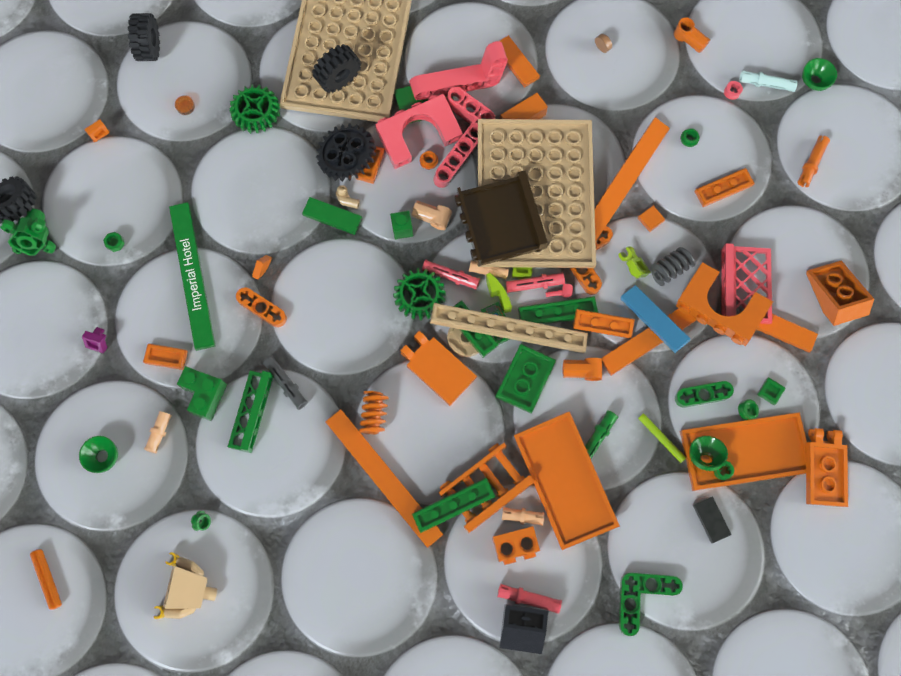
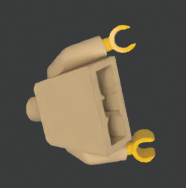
M173 552L169 553L174 556V560L171 563L167 561L165 563L173 567L164 604L154 607V609H160L161 614L153 616L154 619L164 617L181 619L193 614L196 608H201L203 599L215 601L217 588L206 586L207 578L204 577V571L194 561L180 557Z

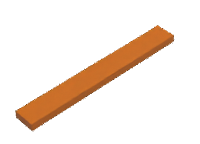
M656 117L651 121L594 207L595 242L670 129Z
M341 409L325 421L427 548L443 536V533L437 526L420 533L412 514L421 510V506Z

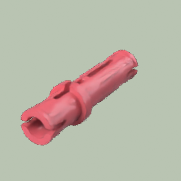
M425 260L422 266L423 272L427 269L428 273L434 272L436 276L456 282V285L460 286L462 284L475 290L478 288L480 278L465 274L462 270L456 271Z
M563 272L550 275L544 273L538 277L505 281L506 291L510 293L542 287L543 289H548L549 286L565 284ZM533 283V284H528V285L517 286V285H520V284Z
M500 584L497 597L515 601V604H527L557 614L560 612L562 600L523 590L521 587L513 588Z

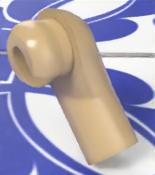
M340 185L337 187L336 197L340 204L358 209L360 200L350 198L346 186Z

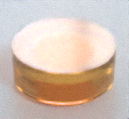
M180 96L175 101V108L181 115H189L194 111L195 104L189 96Z

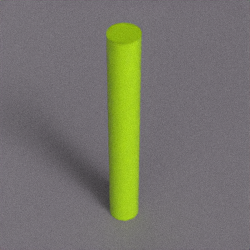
M644 413L638 418L680 463L686 459L685 455Z

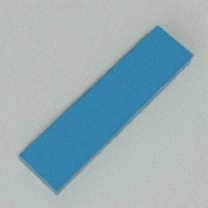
M636 285L621 296V300L674 353L690 341V338Z

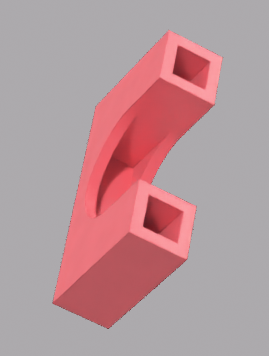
M438 94L433 95L428 101L415 103L410 109L406 111L400 110L394 114L395 116L390 118L384 117L375 124L376 132L394 169L412 162V156L405 144L402 133L405 127L413 121L425 120L433 124L445 147L457 142L463 135L444 94L439 96Z

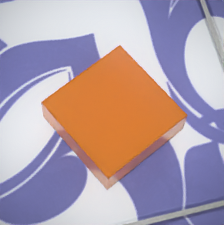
M101 119L84 129L93 142H97L110 133Z
M654 205L638 216V220L649 232L666 220Z

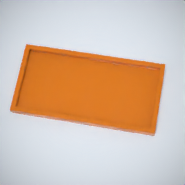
M570 411L514 435L528 471L535 481L534 485L562 550L620 527Z
M800 412L680 431L692 491L806 474L807 440ZM701 436H712L722 441L728 450L727 461L734 467L733 476L727 480H720L715 477L714 471L702 470L694 465L689 456L691 443ZM701 456V460L703 462H712V458L710 456ZM726 466L720 468L719 470H722L720 474H728L729 471H726L728 468Z

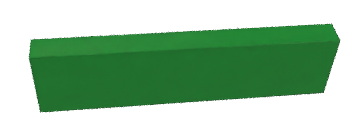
M595 296L518 307L520 320L550 324L574 320L576 309L598 313Z
M485 478L413 513L412 516L420 533L496 496L488 479Z

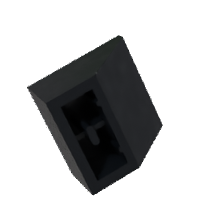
M504 604L499 648L542 654L549 611Z

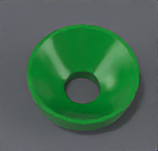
M815 58L806 63L802 71V79L809 88L823 91L834 84L837 79V70L830 61ZM817 76L820 78L821 82L814 83L811 80V77Z
M104 436L89 438L84 442L79 452L81 465L92 473H104L110 470L118 458L117 446L112 440ZM105 450L108 457L104 462H99L97 455L100 451Z
M701 436L691 443L689 456L693 464L698 468L706 471H715L720 469L727 461L728 450L719 439L712 436ZM701 456H710L712 458V462H703L701 460Z

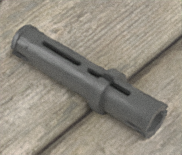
M273 356L267 358L263 365L266 366L284 390L283 394L290 398L297 410L302 409L307 405L308 401L299 392L297 384H293Z

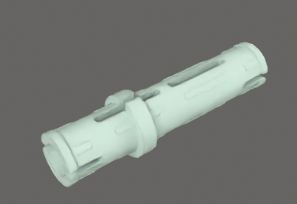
M742 70L739 82L753 84L755 87L765 86L795 92L798 82L797 80L765 75L763 72L753 73Z

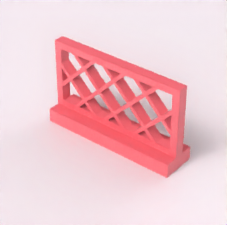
M726 243L721 250V315L735 316L736 309L740 305L745 309L747 305L744 302L750 296L752 297L759 288L766 293V298L772 301L771 248L734 246V244ZM736 252H743L748 259L741 263L736 258ZM757 253L765 254L766 261L762 265L754 258ZM749 260L758 267L753 273L744 266ZM740 268L748 275L743 282L736 276V272ZM759 270L766 275V280L762 283L754 276ZM750 278L758 285L753 291L744 284ZM739 287L749 294L743 300L736 295V290ZM772 305L766 313V318H763L761 324L772 323Z

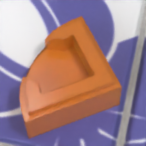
M265 255L256 261L252 274L253 278L258 280L263 276L270 265L272 257Z

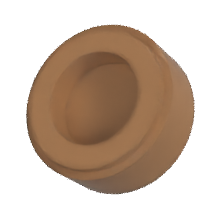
M600 34L595 38V44L601 52L607 53L612 49V42L607 35Z

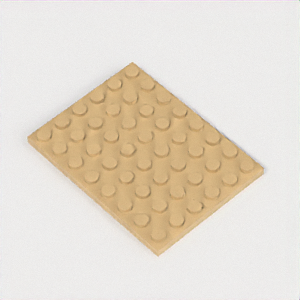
M302 0L281 94L280 108L378 122L384 117L390 118L412 0ZM342 44L348 45L361 60V70L357 71L358 75L353 77L354 80L347 83L348 86H343L339 91L336 89L334 93H327L313 77L312 70L315 69L314 65L318 64L317 60L322 58L325 52L328 53L329 49H335L337 45H340V47Z
M478 119V187L515 178L518 172L526 171L548 242L544 250L478 267L595 268L592 120Z

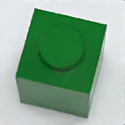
M410 212L391 213L394 239L413 237Z

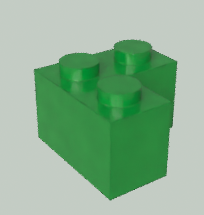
M185 366L177 385L183 390L194 393L187 411L212 421L227 384L222 379Z

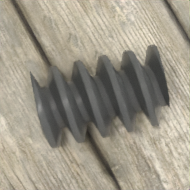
M679 247L676 251L671 252L670 255H666L663 259L658 260L657 263L652 264L651 273L656 283L664 286V281L667 283L671 282V278H677V274L682 275L683 269L688 271L689 265L694 267L696 262L688 250Z

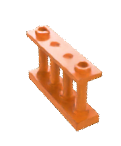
M505 443L501 445L495 444L488 450L490 453L465 473L453 482L448 480L440 486L441 491L439 495L441 498L446 494L450 496L456 493L453 488L461 482H464L467 487L474 484L470 475L480 469L498 492L497 496L499 499L492 503L490 500L481 504L483 511L479 515L472 514L470 510L462 513L466 518L465 522L467 524L464 525V528L468 534L535 482L530 475L526 478L521 476L502 451L507 446ZM494 457L499 460L515 481V487L510 491L508 488L505 489L486 465Z

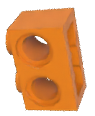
M534 526L492 537L498 562L503 561L504 565L515 563V558L521 556L524 557V560L536 557V552L540 551ZM523 538L531 540L532 547L529 550L522 548L521 540ZM508 543L511 545L512 552L510 555H504L501 552L502 544Z

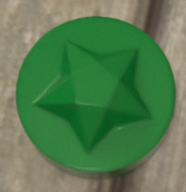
M748 399L740 402L738 412L744 420H752L758 416L759 408L755 401Z

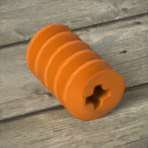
M364 391V394L367 396L363 398V402L367 404L362 405V409L366 412L361 413V417L366 420L360 421V425L365 428L359 429V432L376 435L379 432L385 431L384 428L380 427V424L386 423L385 420L381 419V416L387 415L386 412L382 411V408L388 407L387 404L383 403V400H387L389 397L376 391Z

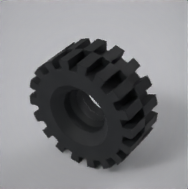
M132 13L129 16L130 20H128V39L130 40L129 47H131L133 58L135 61L158 60L160 34L158 32V25H156V18H154L152 13Z
M342 44L341 47L337 45L335 49L331 48L328 53L325 52L323 57L317 60L318 64L314 65L315 69L312 70V73L325 92L334 93L336 89L339 91L343 86H348L347 83L354 80L353 77H357V71L361 70L360 66L362 63L348 45Z
M13 176L9 177L8 180L4 178L0 183V224L4 219L12 222L14 220L19 221L20 217H25L27 215L26 212L33 209L31 206L36 203V193L18 176L15 178Z

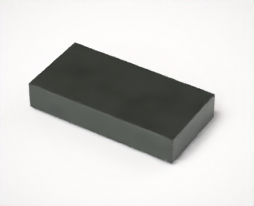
M713 496L693 505L711 544L732 535Z

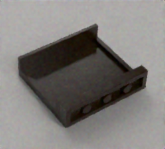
M526 171L518 172L515 178L461 191L460 187L457 188V195L454 196L457 207H461L462 225L466 224L467 243L471 242L473 248L470 250L473 261L477 262L478 266L546 249L548 244Z

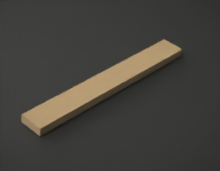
M438 303L433 304L430 324L574 352H586L588 333Z

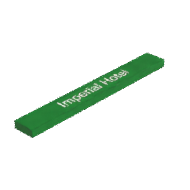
M187 202L169 206L194 348L198 351L216 347L190 205Z

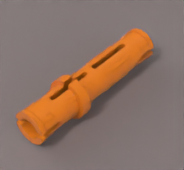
M822 135L818 137L807 163L803 165V172L797 181L801 187H804V185L809 187L813 176L818 172V165L830 142L827 136H823V139Z

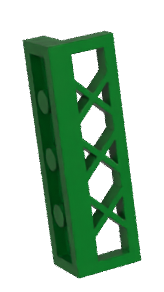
M249 372L228 448L252 453L274 378L270 372ZM253 377H259L258 388L254 390L252 386ZM255 395L253 405L249 409L246 404L247 398ZM249 413L247 426L243 428L240 423L241 418ZM243 433L241 446L234 445L236 436Z

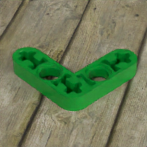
M627 573L623 575L620 580L619 629L621 633L627 636H634L638 633L640 628L641 593L678 595L683 589L682 581L678 577L640 573ZM629 576L636 582L631 587V592H636V596L624 595V591L629 592V585L625 584V580H629ZM649 578H653L657 582V587L653 591L646 587V581ZM671 580H673L674 584H677V588L671 592V588L662 587V583H671ZM627 598H632L636 604L635 608L631 611L627 610L624 606ZM624 613L635 614V618L631 617V624H634L635 627L629 633L628 629L624 628V624L628 623V617H624Z

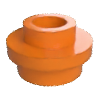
M432 151L424 152L420 156L421 166L428 170L435 168L438 164V156ZM431 159L432 162L427 163L426 160Z

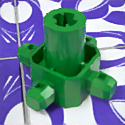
M38 209L27 211V215L21 217L16 224L7 219L2 221L0 228L7 233H11L8 243L14 253H25L32 256L36 255L41 249L47 253L55 251V243L47 240L49 230L45 226L46 216L42 211Z

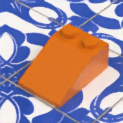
M842 260L806 271L820 307L833 326L870 314L874 298Z

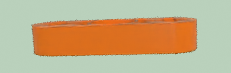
M244 287L237 291L236 300L250 312L274 327H281L286 323L287 317L284 311L249 288ZM248 294L253 303L251 304L247 299L243 300L241 296ZM259 303H265L267 307L265 311L258 312L256 311V306ZM270 311L276 316L280 314L281 320H275L274 322V318L269 314Z

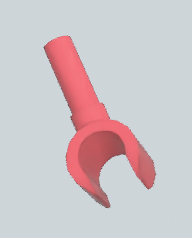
M563 284L562 290L545 292L546 297L559 295L569 298L572 296L573 286L571 284Z

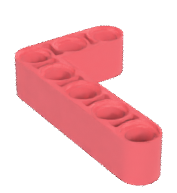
M500 41L492 42L486 47L481 64L422 74L411 78L409 82L415 100H425L436 94L438 96L442 94L446 96L453 87H459L465 92L493 87L500 82L508 59L503 44Z
M459 87L451 88L446 100L451 110L471 125L437 168L433 181L439 188L449 185L478 146V137L471 135V132L478 134V119H495L494 113ZM452 96H455V97H457L459 100H458V101H454L451 97H452ZM470 107L474 112H470L466 108ZM460 146L467 147L468 151H463ZM449 160H455L458 165H452ZM444 174L446 175L447 179L442 180L439 178L438 175Z

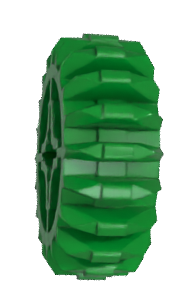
M253 84L249 89L244 86V91L238 90V95H233L234 101H230L231 108L229 111L232 120L241 130H248L250 134L253 130L258 134L260 129L266 132V127L272 128V123H277L276 117H280L278 98L273 91H269L267 87L262 88L260 84L257 88ZM269 105L267 112L264 114L263 112L267 109L266 107Z
M418 268L416 270L417 273L409 270V276L403 273V280L398 279V285L394 286L396 293L393 294V297L397 299L395 305L399 306V311H405V317L411 313L412 320H415L417 315L419 320L422 321L423 315L430 319L434 303H445L443 296L446 295V291L442 290L444 283H440L441 278H434V272L428 275L427 269L420 273ZM415 282H422V283L419 284V285H414V284H412V283H415ZM429 285L436 292L434 299L427 293ZM405 290L409 291V294L412 296L410 304L404 299ZM423 292V296L416 297V293ZM423 303L427 305L425 307H417L419 304Z

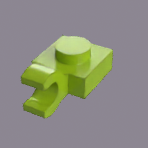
M626 247L628 256L624 252L618 254L621 260L628 261L626 264L629 267V272L636 279L646 277L651 273L642 258L637 257L633 247Z

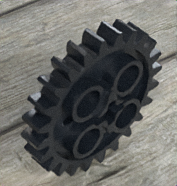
M351 123L348 124L347 128L342 124L339 130L335 126V132L328 131L329 136H323L325 141L318 143L321 148L316 149L319 154L316 156L319 161L317 163L323 173H326L329 178L333 177L335 181L340 178L343 182L345 177H347L351 181L353 175L355 178H358L359 172L364 175V168L370 169L368 163H374L372 157L376 156L374 150L377 149L374 144L375 141L369 131H366L364 127L360 128L358 124L354 128Z

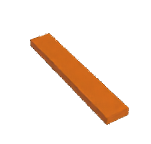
M679 309L668 315L681 330L697 321L695 317L690 314L686 315L679 311ZM647 328L602 357V364L612 376L662 344L663 341L650 328Z

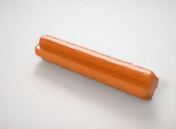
M42 549L35 550L30 553V557L50 610L57 609L62 603Z

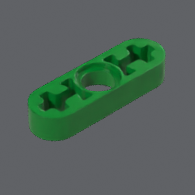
M727 381L683 388L676 393L675 402L678 406L686 408L724 401L733 395L734 388ZM722 386L723 389L728 390L725 396L723 393H717L714 395V391L720 390ZM701 389L709 392L707 400L700 398L699 391ZM683 393L685 396L694 394V398L688 399L686 403L680 399Z

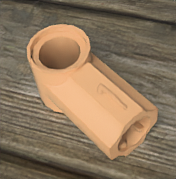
M418 200L412 211V217L428 222L438 230H446L452 215V210L445 206L438 205L435 207Z

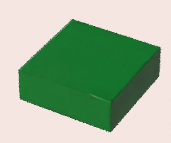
M768 377L757 395L772 405H776L786 388Z

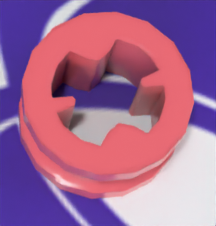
M730 81L724 89V95L731 100L737 99L742 93L743 87L737 81ZM733 88V90H734V88H735L737 91H736V93H734V91L731 92L730 89Z

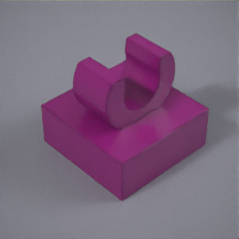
M96 327L93 333L85 331L82 335L85 348L104 354L107 349L106 335L103 334L104 329Z

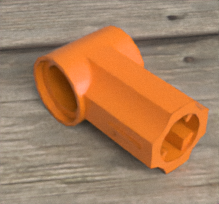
M682 18L674 31L675 39L681 42L685 41L698 53L702 52L710 42V39L694 27L695 24L692 19Z
M602 359L563 360V378H584L587 381L602 380Z

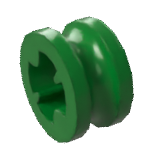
M728 461L722 467L726 466L728 468L726 471H729V473L722 475L720 474L722 470L718 469L714 471L715 477L720 480H727L733 476L734 467Z

